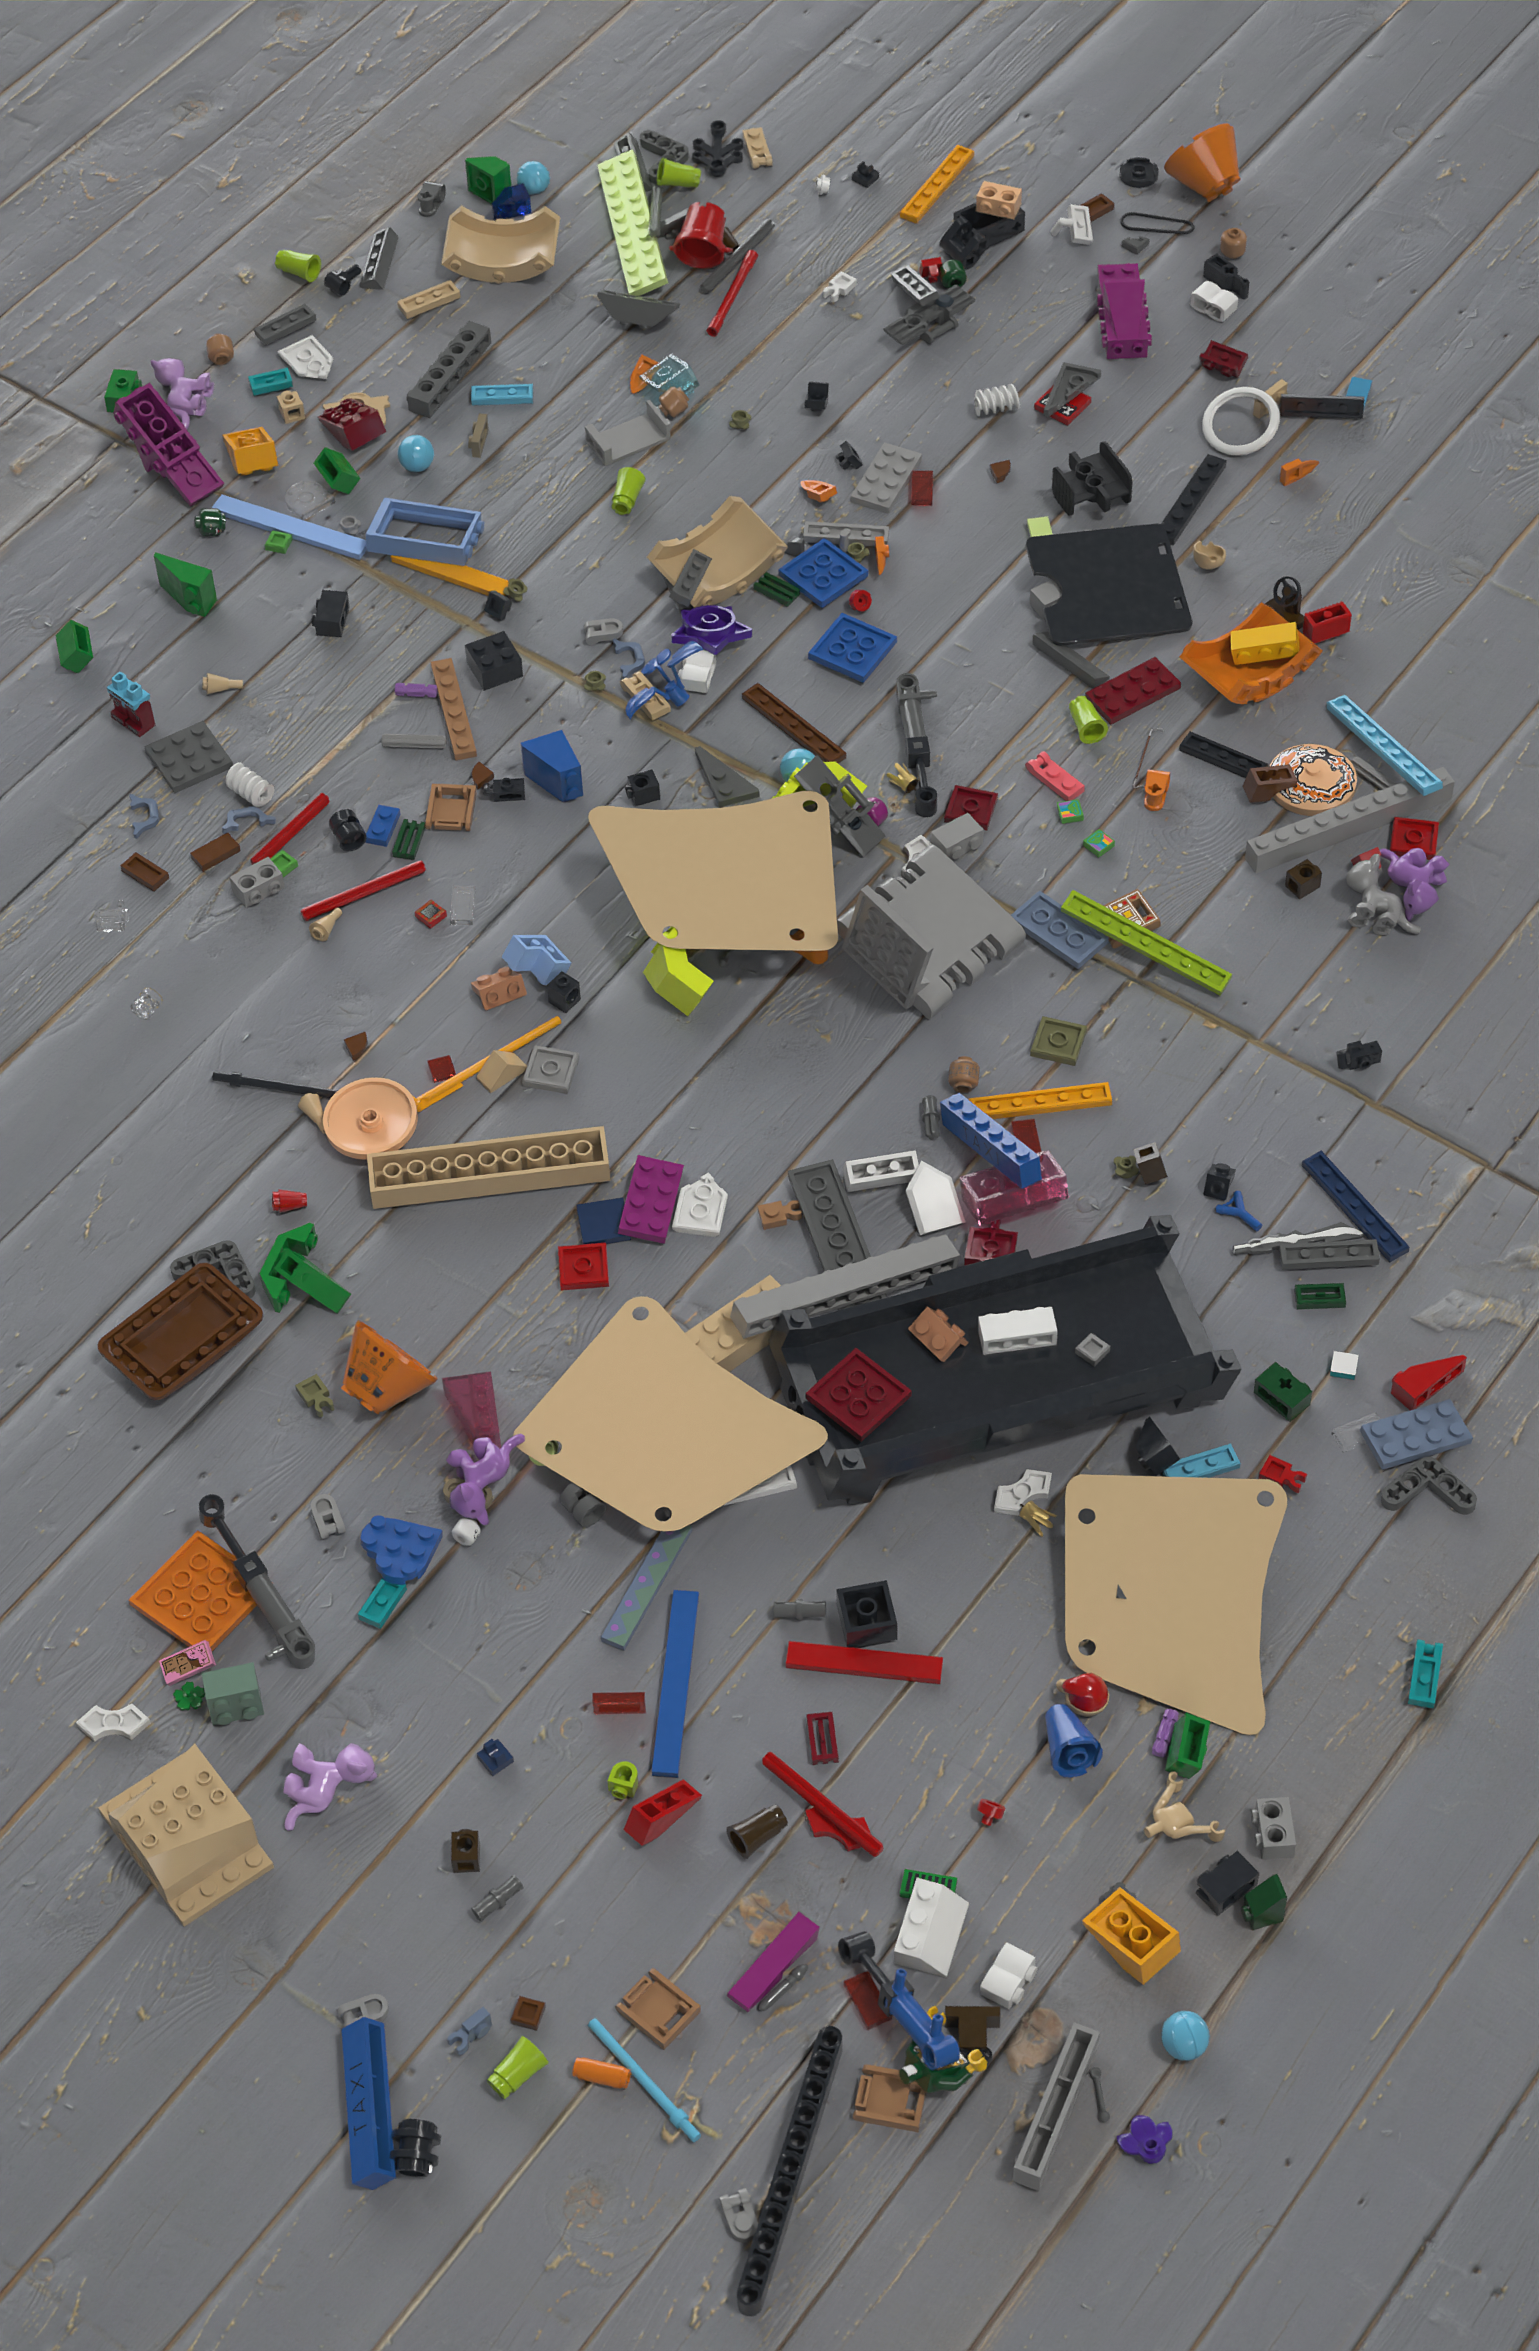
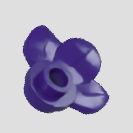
M1135 2116L1131 2121V2132L1117 2136L1118 2145L1127 2154L1139 2155L1147 2163L1155 2164L1160 2162L1166 2153V2144L1173 2136L1170 2124L1162 2122L1155 2125L1148 2116Z

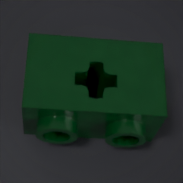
M1274 1362L1255 1379L1253 1393L1289 1422L1294 1420L1311 1404L1312 1390L1305 1382H1300L1286 1367L1280 1366L1277 1362Z

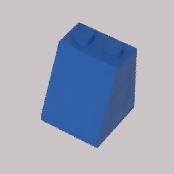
M562 730L520 743L523 772L526 777L562 802L583 796L581 765Z

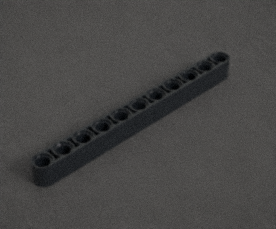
M834 2026L823 2027L818 2033L737 2289V2305L739 2311L745 2316H755L763 2308L843 2048L842 2033ZM828 2040H833L836 2042V2044L832 2046H827L824 2044V2042ZM819 2065H826L829 2067L827 2070L824 2071L816 2069V2067ZM811 2090H819L821 2093L819 2095L812 2096L808 2092ZM811 2115L813 2118L809 2121H804L800 2117ZM795 2140H803L805 2142L802 2146H795L792 2143ZM789 2165L797 2167L793 2172H788L784 2168ZM779 2191H787L789 2193L784 2198L778 2197L776 2194ZM776 2216L781 2218V2221L774 2224L770 2223L768 2219ZM768 2242L771 2243L773 2247L771 2249L764 2250L760 2248V2245L762 2243ZM754 2269L765 2271L761 2276H755L751 2272ZM747 2295H753L757 2298L751 2303L743 2300Z

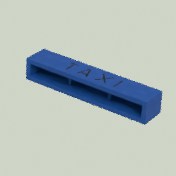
M958 1093L940 1102L943 1126L1021 1189L1042 1180L1039 1155L966 1097Z
M362 2017L342 2028L352 2184L374 2190L395 2179L396 2172L395 2159L390 2158V2151L394 2150L385 2027L382 2022Z

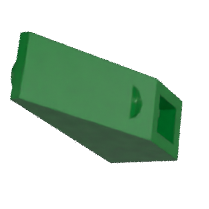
M287 1249L274 1268L291 1283L337 1314L351 1296V1293L303 1255Z

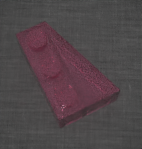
M491 1371L442 1378L444 1395L452 1405L454 1413L462 1423L472 1445L474 1440L488 1437L500 1449L501 1441Z

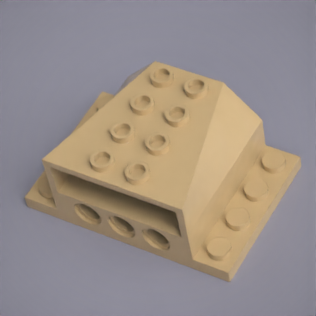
M196 1744L188 1751L98 1807L100 1814L184 1927L274 1868L273 1862L258 1843L252 1818Z

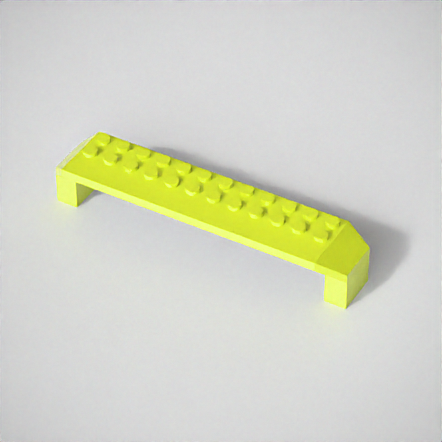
M824 762L838 780L849 774L851 781L861 793L867 788V785L838 763ZM797 767L790 775L789 780L781 786L776 796L772 798L806 791L794 777L801 769ZM828 783L822 784L820 787L821 794L823 796L829 795L831 791L830 785ZM844 786L840 790L843 794L842 798L852 809L857 801ZM807 800L803 803V807L815 804V802ZM670 926L663 935L666 938L673 939L678 935V931ZM657 943L651 951L654 955L644 969L643 974L656 993L689 1016L714 981L688 962L686 949L666 947Z

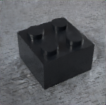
M505 631L465 644L466 662L483 691L523 677L522 659Z
M887 1580L836 1589L837 1609L846 1647L854 1648L897 1640L898 1624Z

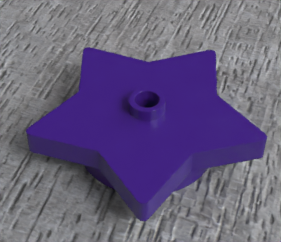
M700 606L692 610H681L683 625L671 635V643L686 644L690 641H695L703 649L713 655H717L728 643L751 638L752 628L735 620V614L731 606Z

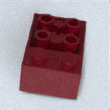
M352 398L344 399L340 402V405L324 410L323 414L317 417L343 447L352 451L387 432L377 409Z

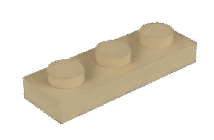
M449 280L397 301L398 308L408 319L460 298V291Z

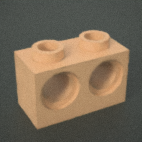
M983 181L976 198V212L1015 219L1021 206L1022 189Z

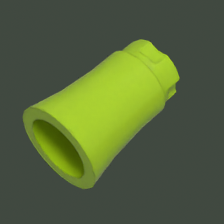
M662 158L657 171V185L697 188L700 183L701 170L690 165Z
M279 250L276 255L275 266L284 272L301 277L308 282H313L319 276L321 259L315 254Z
M624 467L618 471L616 488L612 498V509L615 510V513L625 515L630 514L639 492L646 482V478L641 471L632 467Z
M1078 696L1070 702L1069 709L1076 724L1080 740L1086 744L1102 740L1108 732V725L1100 717L1092 702L1087 700L1085 696Z
M521 2036L510 2053L493 2070V2074L487 2079V2083L500 2097L506 2099L512 2092L515 2093L531 2076L549 2064V2062L530 2040Z

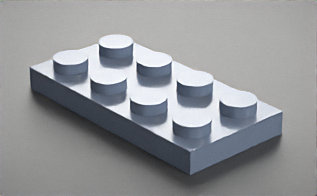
M1038 891L1011 916L1023 927L1026 934L1077 969L1081 968L1108 944L1109 937L1061 912L1062 905L1043 892Z
M1450 1399L1361 1425L1360 1428L1362 1436L1382 1470L1471 1444L1473 1439Z

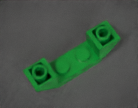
M307 1223L278 1235L259 1273L262 1287L275 1312L280 1313L283 1305H287L290 1299V1291L288 1290L287 1281L280 1279L281 1274L274 1268L287 1249L308 1256L311 1248H315L318 1235L315 1232L313 1223Z

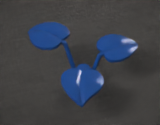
M690 641L673 654L667 666L672 669L677 682L671 681L660 666L670 658L671 651L669 649H664L656 658L651 659L643 667L641 673L646 676L655 669H658L668 683L664 688L666 692L664 693L655 687L650 689L644 688L627 703L626 714L631 720L633 714L651 699L655 692L663 696L667 701L670 699L676 707L684 704L690 695L684 689L685 686L681 683L675 665L704 649L695 641Z

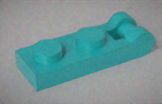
M1417 1639L1408 1704L1434 1709L1443 1650L1442 1643L1435 1642V1645L1425 1643V1640ZM1423 1653L1433 1655V1657L1424 1656Z

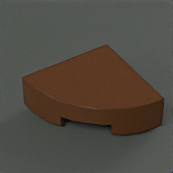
M1010 460L990 464V471L996 483L1004 481L1011 469Z
M478 762L472 770V779L476 788L479 790L483 787V784L494 779V773L481 762Z
M366 1032L344 1039V1044L353 1061L362 1056V1052L368 1044Z

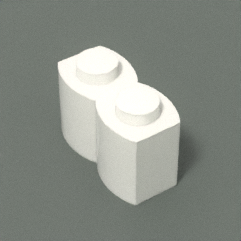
M1205 281L1191 294L1190 305L1201 313H1207L1212 319L1224 322L1237 310L1238 297L1227 290H1222L1212 282Z
M701 650L683 660V670L680 669L678 675L681 683L685 686V690L702 693L708 692L716 667V655Z
M1006 1943L986 1974L980 1986V1994L1007 2009H1010L1013 2003L1018 2004L1024 1994L1022 1987L1026 1981L1031 1982L1038 1968L1035 1966L1036 1957Z

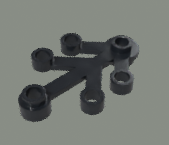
M721 120L711 123L714 148L706 144L701 138L693 140V149L695 150L692 154L693 162L695 164H704L707 166L708 173L716 177L725 174L727 166L730 164H739L743 161V153L740 151L743 149V140L741 138H734L731 143L722 148V137L726 134V123ZM703 150L704 152L712 156L713 159L711 160L707 158L701 151ZM733 151L731 153V156L727 157L724 160L721 159L722 157Z

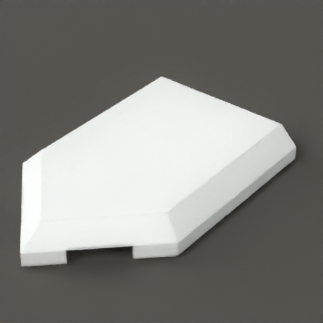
M313 335L278 351L281 358L298 376L327 379L333 357Z
M921 1161L905 1190L919 1235H925L965 1223L952 1178Z
M709 1172L701 1176V1179L697 1182L681 1188L672 1224V1229L676 1232L716 1237L720 1234L728 1194L716 1184Z

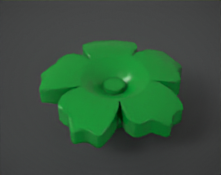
M187 1681L182 1686V1690H175L173 1693L175 1701L178 1703L177 1707L181 1710H190L191 1707L195 1710L198 1709L203 1702L201 1698L205 1696V1690L199 1686L194 1688V1683Z

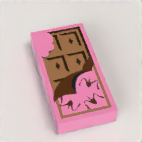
M206 1640L159 1660L166 1684L169 1686L216 1665L209 1642Z

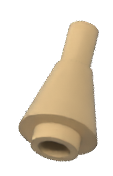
M207 673V677H203L202 687L203 690H207V694L228 690L229 688L243 689V680H229L228 678Z
M335 908L329 915L311 923L309 930L312 937L316 940L326 941L335 921L342 915V910Z
M305 1094L301 1097L298 1107L317 1124L322 1134H325L323 1110L319 1095Z

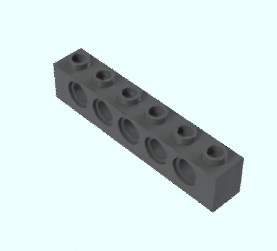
M468 321L459 330L457 336L439 354L434 364L429 366L425 375L408 392L409 411L428 418L433 416L490 346L491 334L489 327Z

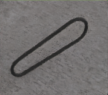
M1129 212L1120 219L1122 226L1129 230L1189 234L1194 230V224L1188 220ZM1137 215L1187 223L1191 225V229L1189 231L1130 227L1125 225L1123 220L1127 216Z

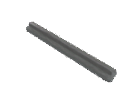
M661 186L652 187L649 221L650 237H659L663 194Z

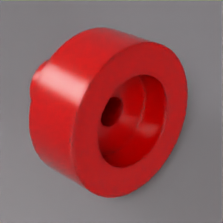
M855 590L851 593L849 604L853 610L866 611L871 606L872 598L868 591Z
M980 1799L977 1808L979 1812L984 1814L981 1823L991 1826L993 1818L1002 1819L1006 1809L1001 1804L987 1799Z

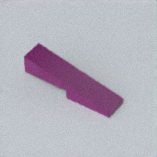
M798 1912L730 1989L727 1997L749 2012L782 1980L783 1973L818 1939L820 1927Z

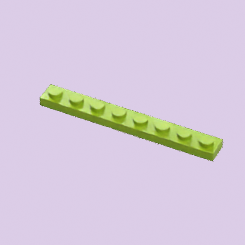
M1075 890L1071 891L1061 906V912L1220 996L1232 979V974Z

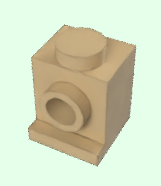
M284 391L281 395L277 396L278 407L285 424L305 419L303 402L300 400L297 391ZM293 409H297L298 411L295 413L288 414V411Z

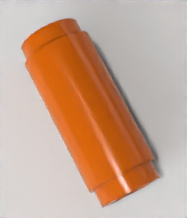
M577 2057L573 2067V2076L584 2081L618 2089H627L631 2070L607 2062Z

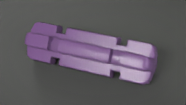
M396 683L395 695L405 696L407 694V696L425 697L427 695V697L435 698L438 693L437 685L433 684L425 686V684L408 683L405 685V683Z
M1169 1708L1164 1712L1163 1720L1152 1748L1154 1756L1160 1758L1166 1756L1174 1724L1178 1720L1179 1713L1176 1710Z

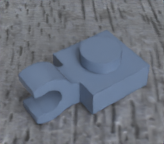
M484 2007L480 2008L462 2023L460 2030L449 2035L447 2040L450 2046L456 2041L462 2042L456 2048L459 2056L466 2053L469 2041L473 2042L476 2038H482L489 2032L492 2026L490 2013Z

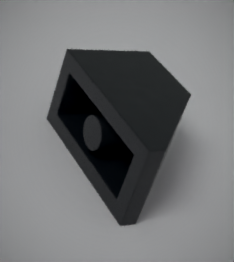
M1149 1416L1144 1422L1135 1448L1141 1455L1137 1459L1145 1471L1150 1468L1154 1475L1157 1476L1179 1461L1180 1458Z

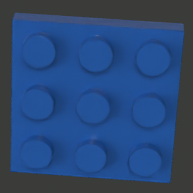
M823 538L779 568L778 576L799 588L802 594L823 608L867 578L868 570L826 538Z
M841 613L808 652V659L864 683L895 646L897 636Z

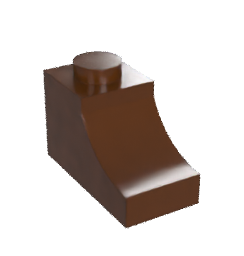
M1290 764L1250 768L1242 787L1250 803L1270 801L1275 794L1282 790L1295 787L1298 780Z

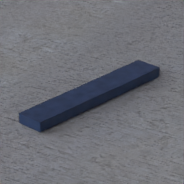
M1322 1150L1302 1160V1167L1369 1240L1377 1239L1378 1250L1389 1263L1409 1252V1245Z

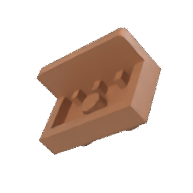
M503 967L492 975H482L477 978V981L471 982L472 989L480 997L485 1010L527 994L521 973L513 971L509 967Z
M926 1307L908 1329L932 1353L945 1362L960 1344L966 1346L969 1342L963 1337L965 1332L955 1324L951 1326L947 1322L949 1317L939 1308L935 1311Z

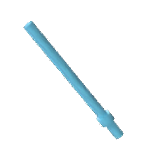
M596 2018L592 2019L588 2024L589 2028L626 2069L631 2070V2074L670 2116V2122L677 2129L681 2128L692 2142H696L701 2137V2134L689 2122V2116L670 2101Z

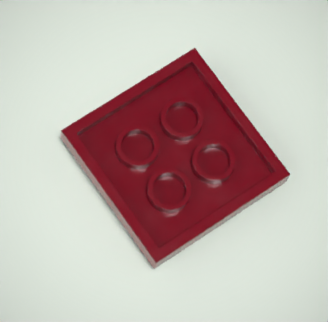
M855 1348L806 1392L805 1399L862 1442L911 1397L912 1390Z

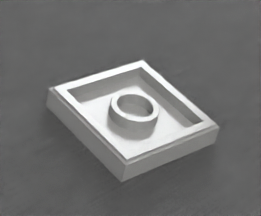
M534 1045L522 1085L568 1094L580 1059L579 1053Z

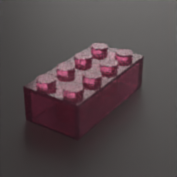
M1049 1150L1037 1153L1040 1157L1042 1180L1023 1189L995 1167L959 1177L962 1200L978 1225L989 1224L1002 1218L1012 1217L1016 1214L1035 1210L1069 1198L1066 1174Z

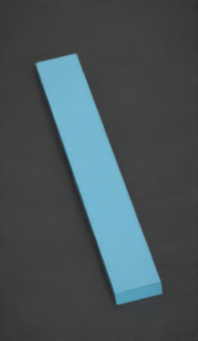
M1346 695L1326 702L1327 709L1423 796L1443 788V782Z

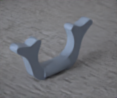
M613 639L616 654L631 650L636 658L634 664L620 666L623 679L628 678L632 673L645 666V658L640 644Z
M130 794L132 810L139 807H148L150 812L148 821L132 823L134 838L137 839L144 831L155 827L159 823L158 805L151 798H138Z
M254 806L230 810L227 813V823L222 827V833L225 834L230 831L239 830V825L234 821L236 818L254 816L259 819L260 826L275 824L276 818L266 815Z

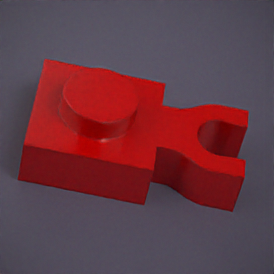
M1269 1455L1259 1473L1258 1479L1272 1480L1281 1487L1284 1484L1288 1485L1292 1491L1299 1494L1301 1484L1295 1481L1300 1480L1305 1483L1307 1473L1292 1471V1464Z

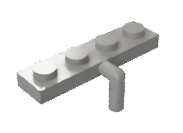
M805 521L803 539L804 542L817 543L826 538L832 544H840V550L846 553L848 546L856 542L864 546L875 547V537L884 536V544L888 545L889 526Z

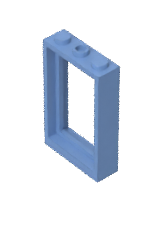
M384 498L366 533L367 552L465 566L468 558L472 556L473 547L478 544L479 534H482L484 531V521H481V512ZM392 518L467 529L460 546L385 535Z

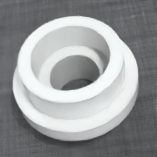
M825 175L817 178L815 190H818L819 195L828 193L830 178L825 177Z

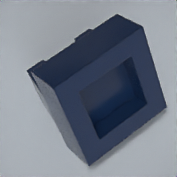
M493 1739L489 1740L483 1745V1749L477 1753V1758L492 1776L514 1762L513 1756L499 1739L495 1741Z

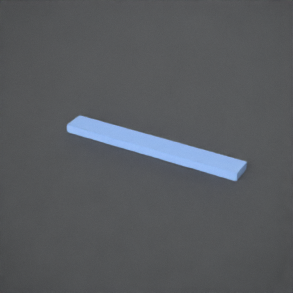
M221 495L212 507L218 508L221 513L225 514L226 518L270 532L273 530L292 534V538L357 560H360L367 551L366 540L229 496Z

